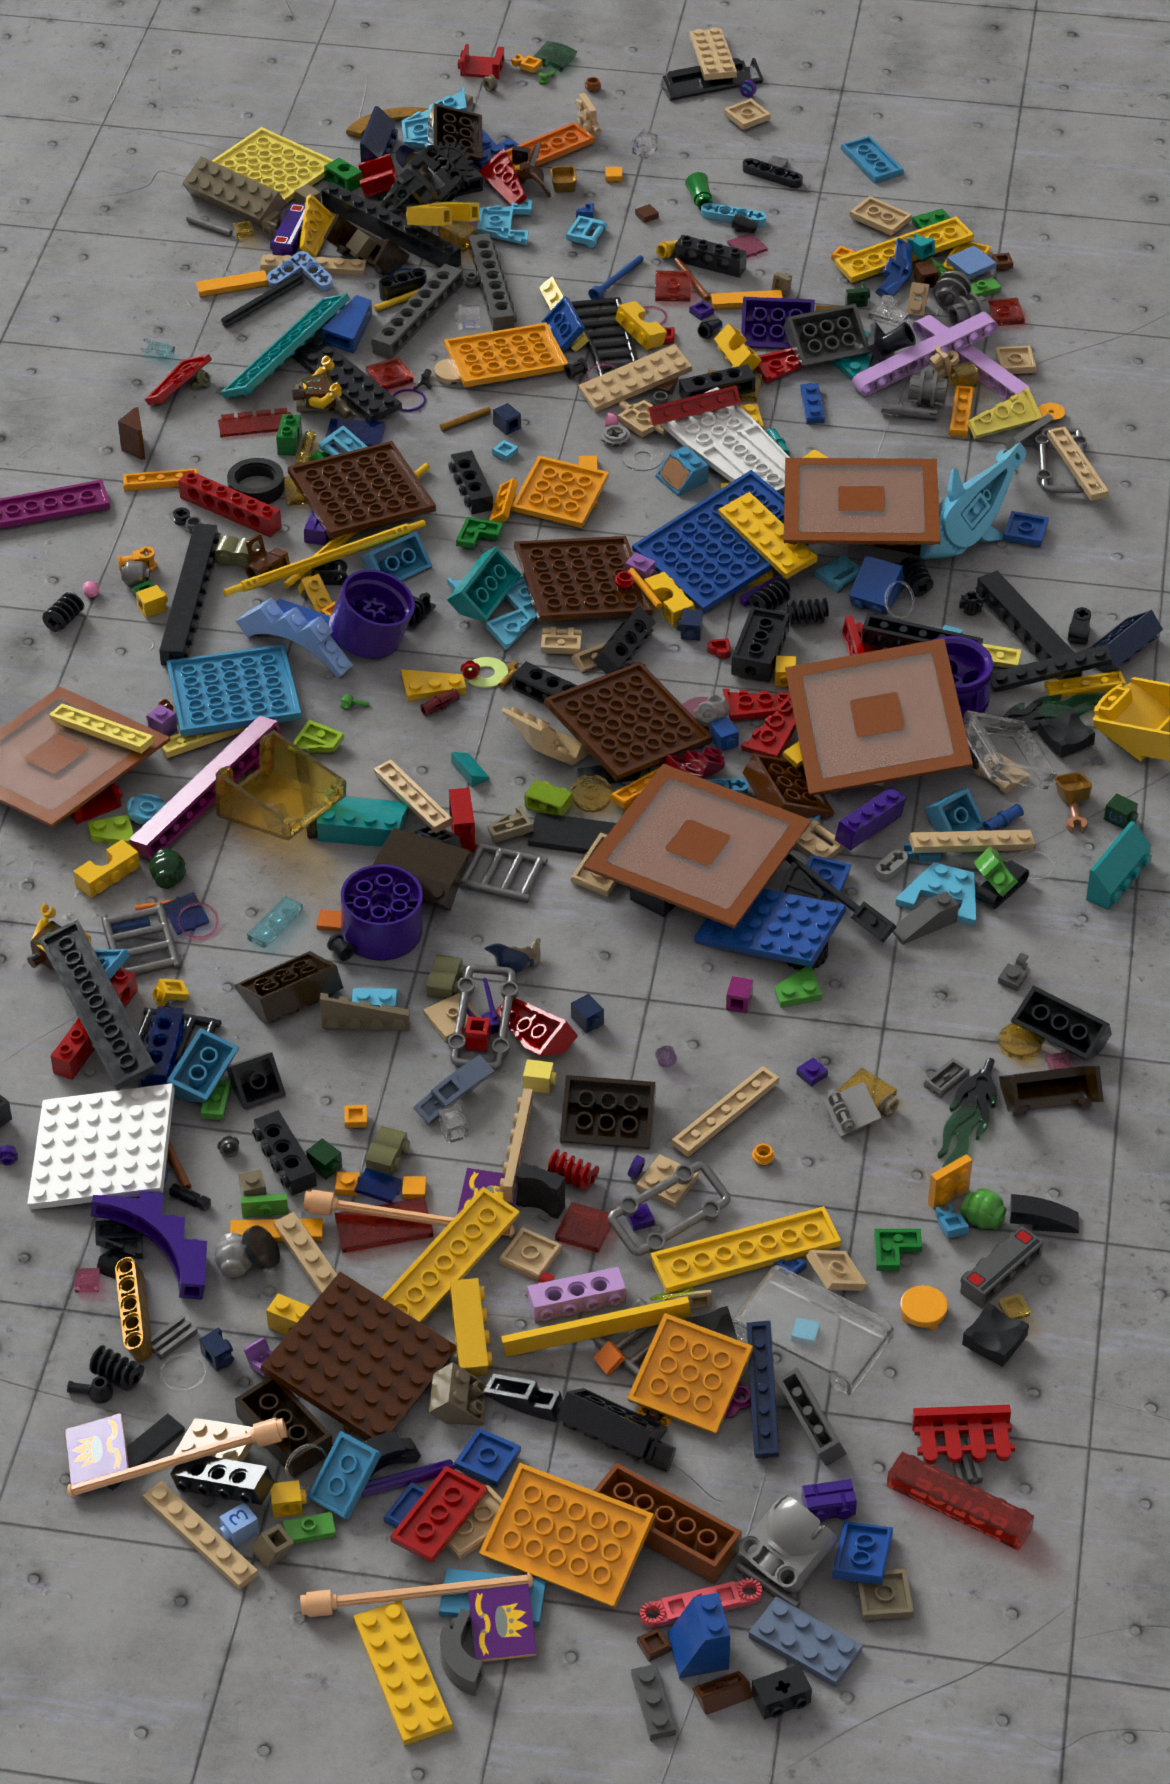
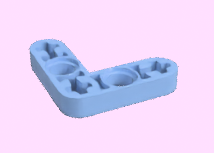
M306 251L297 252L267 275L268 285L271 288L301 272L323 291L329 290L333 282L331 275ZM287 267L293 268L292 272H285L284 270ZM312 268L318 269L316 273L312 274L309 272Z

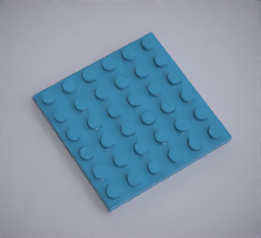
M284 644L166 661L181 737L248 727L258 716L277 720L278 723L302 719Z

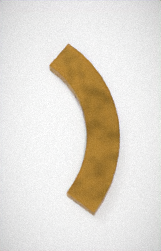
M399 107L383 111L396 123L397 120H404L407 117L413 116L418 111L422 113L428 109ZM371 114L351 124L346 129V135L362 138Z

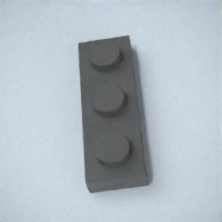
M656 1664L631 1669V1677L650 1741L676 1735V1729Z

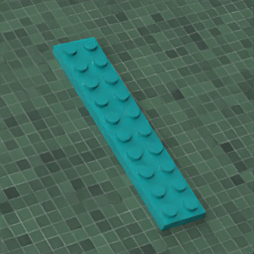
M348 294L322 298L221 391L224 398H236L240 395L248 396L252 394L256 386L264 383V379L272 375L277 367L283 365L286 358L294 355L297 348L305 345L307 339L313 337L318 329L326 325L325 322L332 319L337 311L342 310L346 306L345 304L350 300Z

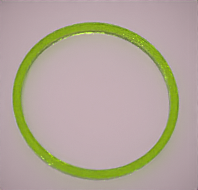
M682 1288L675 1292H684L663 1296L666 1295L665 1292L650 1297V1300H661L694 1291V1288Z

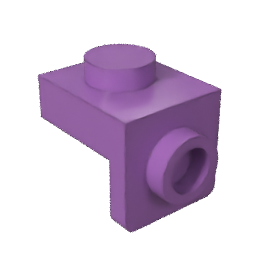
M637 552L625 563V569L634 568L643 580L656 575L655 561Z
M260 1338L245 1347L244 1352L251 1369L265 1377L267 1375L260 1371V1367L273 1351L269 1349L266 1339Z

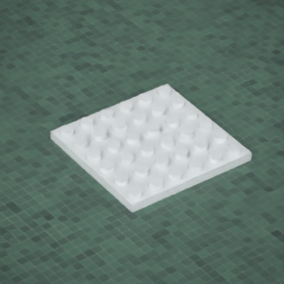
M173 1084L43 1100L28 1197L30 1210L92 1202L93 1195L138 1197L140 1191L163 1193L175 1091Z

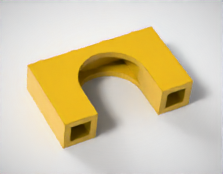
M440 202L407 207V225L446 226L452 225V221H479V203Z

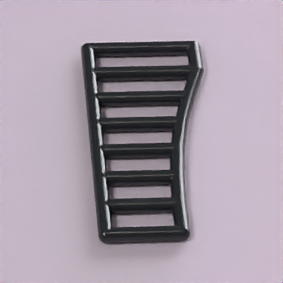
M620 297L571 301L574 308L613 304L616 306V308L579 311L577 314L581 319L616 315L618 306L622 304ZM615 319L582 322L585 329L620 326ZM623 327L622 329L587 333L584 330L589 339L586 345L595 363L598 376L605 374V371H612L638 360L632 337ZM624 336L625 340L593 343L591 340ZM619 347H627L628 349L627 351L598 353L597 351L600 349H610ZM620 358L631 359L629 362L602 364L601 360Z

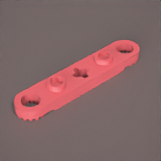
M746 1578V1580L743 1579L738 1582L732 1581L661 1598L659 1601H649V1603L646 1602L645 1605L641 1606L640 1621L648 1628H658L674 1624L693 1597L718 1592L724 1611L753 1605L761 1600L762 1586L756 1579ZM746 1588H753L756 1593L753 1596H746L742 1591ZM655 1611L659 1616L652 1620V1618L649 1619L646 1616V1613Z

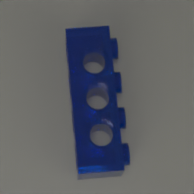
M158 1006L156 1015H152V1029L147 1032L146 1049L157 1070L141 1078L142 1087L167 1084V1080L174 1069L186 1024L184 1008Z

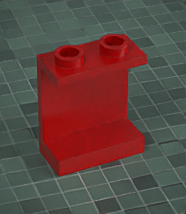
M465 44L464 50H461L460 59H458L460 76L484 78L493 75L496 79H499L505 61L504 47H497L495 57L470 56L469 44Z
M390 154L358 164L359 170L362 171L363 175L360 185L365 198L389 191L397 179L395 166Z
M112 783L104 791L70 814V816L78 825L122 807L121 798H123L121 789Z

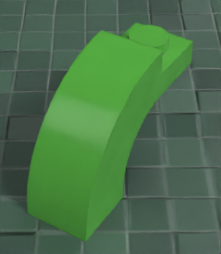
M989 847L974 861V864L1001 896H1004L1018 881L1004 864L1007 862L997 850Z

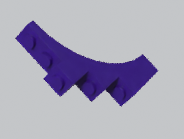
M140 1191L139 1199L93 1195L92 1217L109 1219L142 1232L143 1235L159 1247L172 1265L178 1281L179 1298L203 1299L207 1241L184 1239L185 1217L162 1215L163 1193Z

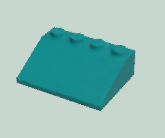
M329 795L320 809L316 823L318 841L382 847L393 828L405 830L410 808L400 801Z

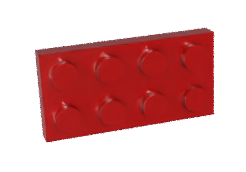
M445 1466L391 1534V1542L433 1563L487 1494V1487Z

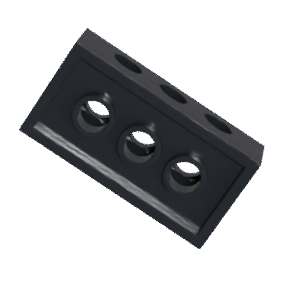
M751 607L732 655L731 675L770 682L776 667V656H780L789 633L790 613Z

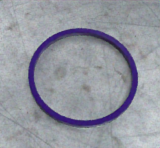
M402 389L393 394V396H395L398 393L404 391H414L421 394L424 398V401L420 406L413 409H400V411L409 412L418 410L421 407H423L426 402L425 395L421 391L416 389Z

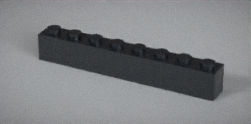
M998 570L978 577L976 592L979 594V597L984 599L988 607L998 615V618L1008 626L1010 631L1014 632L1019 640L1040 661L1074 652ZM1082 672L1057 677L1056 679L1081 677Z

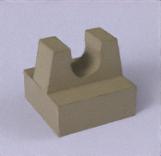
M775 273L771 290H781L783 296L789 295L793 275Z

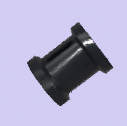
M583 358L578 359L577 362L572 364L567 363L564 365L565 374L569 379H574L576 375L581 373L586 374L588 372L587 363Z
M334 934L329 938L327 948L337 953L341 961H347L353 956L355 947L352 944H348L341 934Z

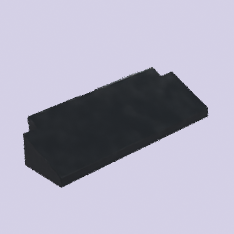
M735 58L733 62L737 70V77L704 80L700 66L669 71L667 76L662 77L660 86L669 100L672 101L737 88L745 80H751L755 84L762 83L763 77L755 58H752L751 64L746 67L744 60Z

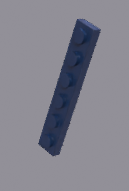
M771 1321L747 1322L748 1344L754 1348L749 1359L755 1458L778 1457L779 1441Z

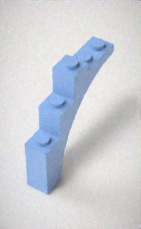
M270 598L248 610L236 621L247 637L255 634H272L299 644L322 661L337 678L342 676L353 665L330 636L333 631L322 616L308 622L297 607L283 613L273 598Z

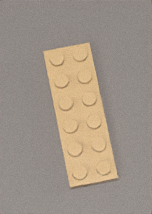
M714 27L709 30L696 29L689 31L690 40L704 80L737 77V70L721 28Z
M673 344L578 385L579 391L596 413L622 400L629 399L660 384L692 372V365L676 344Z

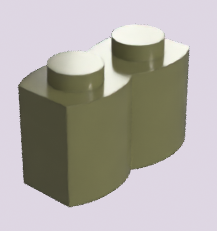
M229 535L221 536L215 550L216 562L224 565L235 564L240 567H246L251 564L246 547V541L251 538L239 539ZM258 541L253 543V551L257 550L259 546Z
M436 955L427 980V996L447 999L459 993L457 983L460 978L464 977L466 969L462 958Z
M381 1126L376 1134L374 1143L367 1153L365 1159L366 1170L392 1176L395 1170L398 1171L401 1167L402 1156L408 1152L410 1147L407 1132Z

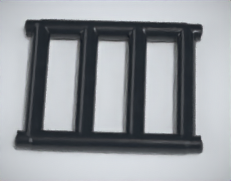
M145 1007L143 1012L145 1016L138 1034L143 1042L153 1017L165 1019L154 1049L148 1053L154 1062L177 1065L184 1054L195 1024L207 1026L206 1031L214 1034L216 1028H220L222 1021L215 1018ZM174 1021L186 1022L174 1055L161 1054Z

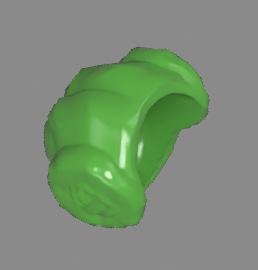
M980 1188L975 1193L969 1192L966 1194L960 1207V1213L967 1218L968 1223L982 1230H998L1005 1219L1007 1210L999 1194L985 1188Z

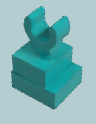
M914 233L913 239L907 237V243L913 246V254L922 260L935 254V240L933 238H925L924 236L919 238V235Z

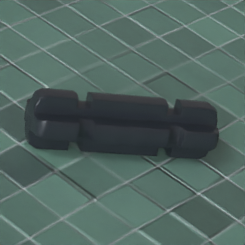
M173 1183L169 1188L170 1196L177 1199L180 1197L179 1200L195 1207L198 1205L199 1209L206 1211L211 1206L210 1198L204 1195L200 1197L201 1194L186 1187L182 1189L183 1186L177 1183Z

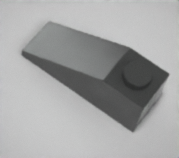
M947 891L933 896L897 923V927L892 933L902 944H905L956 923L958 903Z

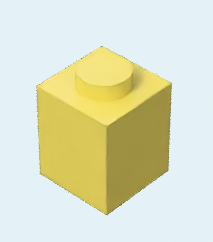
M527 1059L523 1073V1090L524 1088L533 1089V1092L550 1094L551 1086L556 1085L557 1072L553 1070V1062Z

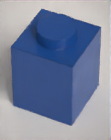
M728 717L710 722L709 733L713 736L712 742L718 749L726 751L739 746V731Z

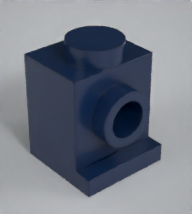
M220 1328L199 1339L201 1354L216 1372L233 1363L232 1345L227 1339H223Z

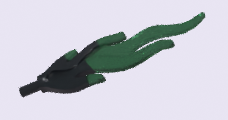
M1080 693L1064 701H1061V694L1045 696L1033 701L1026 708L1025 703H1019L1010 708L1005 715L999 717V721L985 724V729L987 732L1000 728L1014 731L1038 730L1039 721L1057 718L1072 708L1077 712L1078 716L1093 710L1094 706L1098 704V701L1105 694Z
M987 1058L983 1069H980L975 1075L965 1080L957 1089L955 1098L949 1108L950 1112L956 1110L964 1098L968 1097V1099L961 1108L950 1116L944 1126L943 1146L938 1152L937 1157L941 1159L948 1153L951 1138L955 1134L957 1144L953 1153L942 1165V1168L968 1154L971 1132L979 1122L976 1140H979L989 1124V1108L986 1098L989 1100L991 1108H995L997 1100L996 1088L991 1072L995 1063L993 1058Z

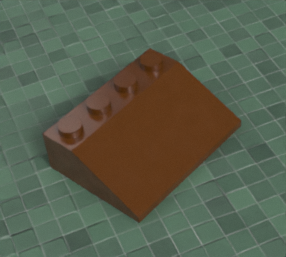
M753 753L742 773L760 801L805 818H815L820 815V819L834 815L833 809L823 794L809 796L803 764L795 768L786 759Z

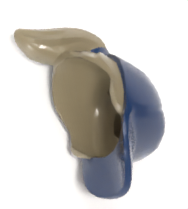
M401 145L396 152V160L404 168L421 151L407 145ZM426 164L418 170L428 181L433 178V174L429 171Z
M535 939L531 946L524 948L508 947L496 943L485 947L484 950L495 956L497 966L511 968L517 973L525 967H536L539 964L541 939Z

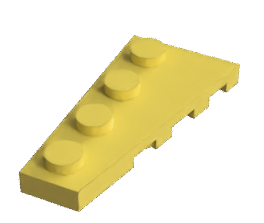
M1027 387L1021 393L1011 396L1005 402H1000L994 408L973 417L967 424L974 439L1034 424L1042 416L1029 387Z

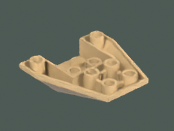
M505 707L502 708V712L534 750L570 765H574L590 755L577 739L551 728L549 722L540 718L536 721V716L528 712L522 715L524 711L512 707L511 710Z

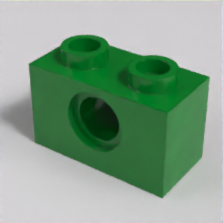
M337 158L324 165L325 180L327 182L335 183L351 192L361 187L362 171L343 159Z
M282 414L276 436L278 455L296 456L302 435L301 415Z

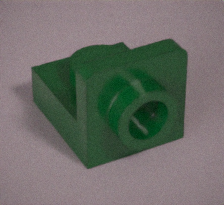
M861 282L860 288L846 289L845 306L856 304L857 307L867 306L868 299H870V289L866 287L865 282Z

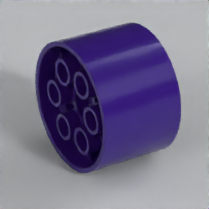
M360 570L352 573L344 581L329 619V627L333 631L331 633L333 638L345 650L363 658L379 659L393 654L398 649L414 612L415 602L413 595L402 581L386 572Z
M376 864L355 871L345 880L341 889V932L344 940L355 947L354 953L367 959L385 961L400 958L411 952L418 945L423 930V892L419 881L413 874L394 865Z

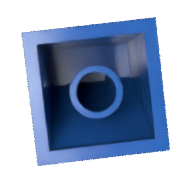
M866 555L849 593L851 604L856 608H867L876 614L883 613L887 615L906 585L902 566Z
M719 1592L693 1597L668 1632L679 1679L729 1669L731 1635Z

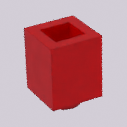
M468 1016L465 1029V1050L487 1052L491 1037L490 1018Z

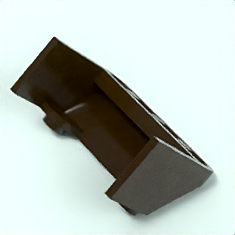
M336 214L324 239L335 246L338 253L343 256L349 254L354 257L349 253L351 249L346 245L359 228L355 227L341 215ZM363 231L378 243L366 259L368 265L376 268V272L383 276L385 273L390 274L408 261L410 255L391 240L386 238L383 241Z
M1078 1066L999 1076L1000 1087L1008 1112H1013V1116L1026 1115V1110L1068 1104H1078L1079 1108L1092 1107V1102H1104L1100 1066Z

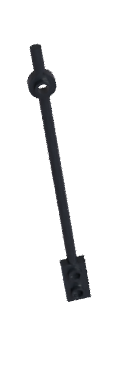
M788 854L785 861L789 864H792V862L796 863L814 883L839 902L845 904L847 908L854 912L850 918L882 943L896 929L897 926L865 901L859 906L793 855Z

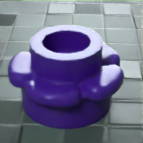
M4 1145L0 1147L1 1164L11 1165L18 1160V1153L14 1146Z

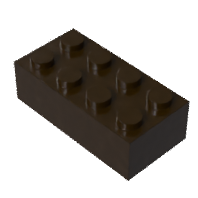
M268 1377L235 1398L237 1417L246 1426L253 1427L255 1423L275 1417L277 1419L283 1418L288 1437L283 1438L281 1442L265 1447L294 1478L328 1456L333 1446L331 1433L289 1389L274 1379Z

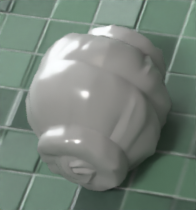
M712 695L708 701L699 704L697 710L694 711L695 718L702 726L710 728V722L727 717L729 704L724 696Z
M226 1233L215 1246L216 1264L221 1270L222 1275L228 1278L241 1277L253 1265L246 1255L247 1247L246 1244L243 1245L242 1243L243 1236L239 1233Z

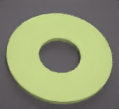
M476 658L472 661L478 663L480 669L485 667L491 668L495 673L488 678L478 675L474 679L465 678V680L478 688H493L498 686V683L508 674L507 666L496 658Z

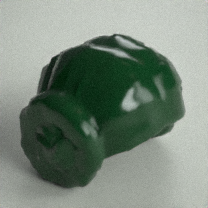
M166 848L159 849L153 854L149 863L150 874L157 886L169 889L184 878L186 863L184 858L177 852Z

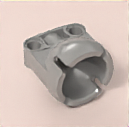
M785 1493L775 1501L749 1535L741 1539L739 1549L744 1557L772 1583L789 1594H795L802 1589L804 1581L835 1546L837 1536L827 1526H820V1520L813 1513ZM752 1545H758L754 1553L748 1554V1550ZM789 1575H795L792 1583L785 1584V1579Z

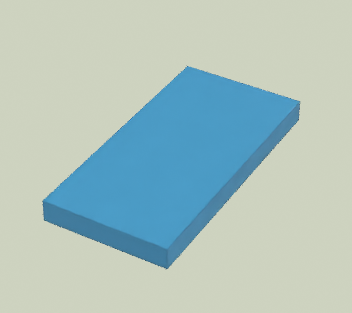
M871 136L841 144V150L874 184L904 175V169Z
M446 1569L444 1584L515 1575ZM533 1577V1584L529 1588L533 1626L540 1627L546 1580ZM468 1593L443 1595L441 1597L439 1616L457 1618L460 1609L470 1611Z

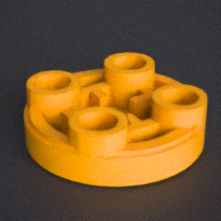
M921 1285L912 1287L903 1294L900 1311L902 1320L905 1323L935 1330L946 1318L948 1302L945 1295L938 1289Z

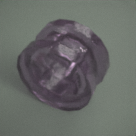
M662 1046L655 1052V1057L661 1067H669L677 1060L672 1046Z

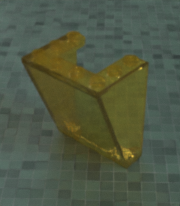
M275 730L268 735H264L260 740V769L248 775L240 784L234 782L233 769L229 766L220 768L216 773V815L218 817L287 841L346 797V780Z

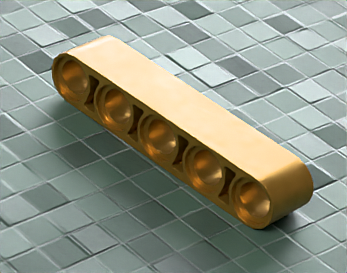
M125 1257L115 1267L123 1344L136 1361L142 1362L147 1360L153 1352L144 1273L134 1259Z

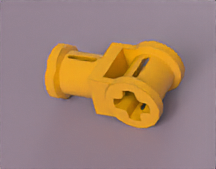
M149 546L133 550V555L117 556L120 572H122V566H125L128 561L144 562L146 568L150 569V572L157 568V562L154 560L155 550Z

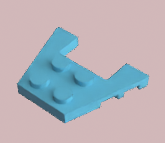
M527 200L526 204L520 205L515 202L512 203V206L508 207L496 205L479 208L480 220L477 223V234L489 233L492 238L528 245L529 230H511L514 214L531 215L532 200Z
M933 862L897 896L895 905L914 910L920 896L931 898L947 891L958 905L961 906L957 914V922L975 926L974 872Z

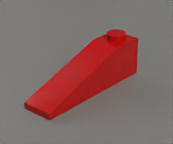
M517 998L512 1000L508 1028L527 1051L540 1057L565 1053L578 1037L566 1020ZM503 1002L495 1011L500 1016V1018L502 1014Z

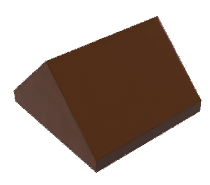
M135 407L118 420L121 450L143 460L145 459L142 427L139 408Z

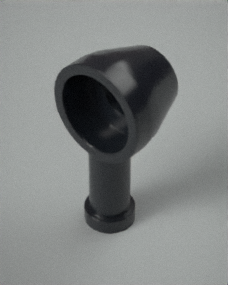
M103 1376L95 1377L91 1385L75 1383L73 1381H69L67 1385V1393L89 1394L90 1399L99 1404L108 1402L113 1396L112 1385Z

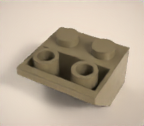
M452 1362L433 1373L429 1413L446 1424L482 1425L484 1424L486 1406L484 1390L487 1384Z

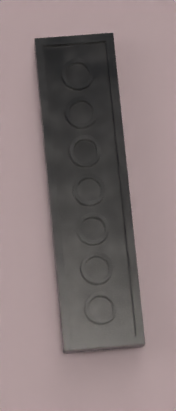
M321 337L297 348L295 354L291 356L312 374L319 367H323L321 363L322 358L329 356L334 363V368L326 370V372H329L332 384L338 383L341 386L342 394L340 397L371 422L402 409V403Z

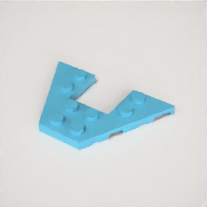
M464 87L461 88L459 93L453 96L448 95L443 100L435 102L436 104L468 111ZM433 104L429 105L428 110L422 113L418 111L413 116L401 121L405 145L420 149L428 146V117Z
M523 575L519 577L505 596V599L513 606L515 611L486 622V629L505 650L537 619ZM447 578V584L453 591L462 581Z

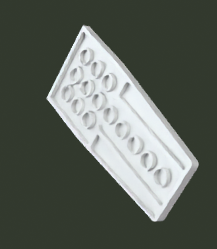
M715 387L707 392L719 390V388ZM739 405L660 424L683 446H687L730 482L752 470L780 494L785 493V458L790 457Z

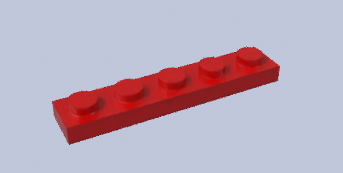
M737 385L648 407L647 410L651 425L655 426L741 404Z

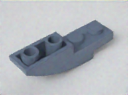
M479 1055L436 1085L413 1109L429 1125L459 1099L462 1100L495 1071Z

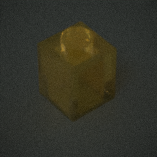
M972 361L952 365L951 373L949 374L950 383L955 388L956 386L977 387L979 371Z

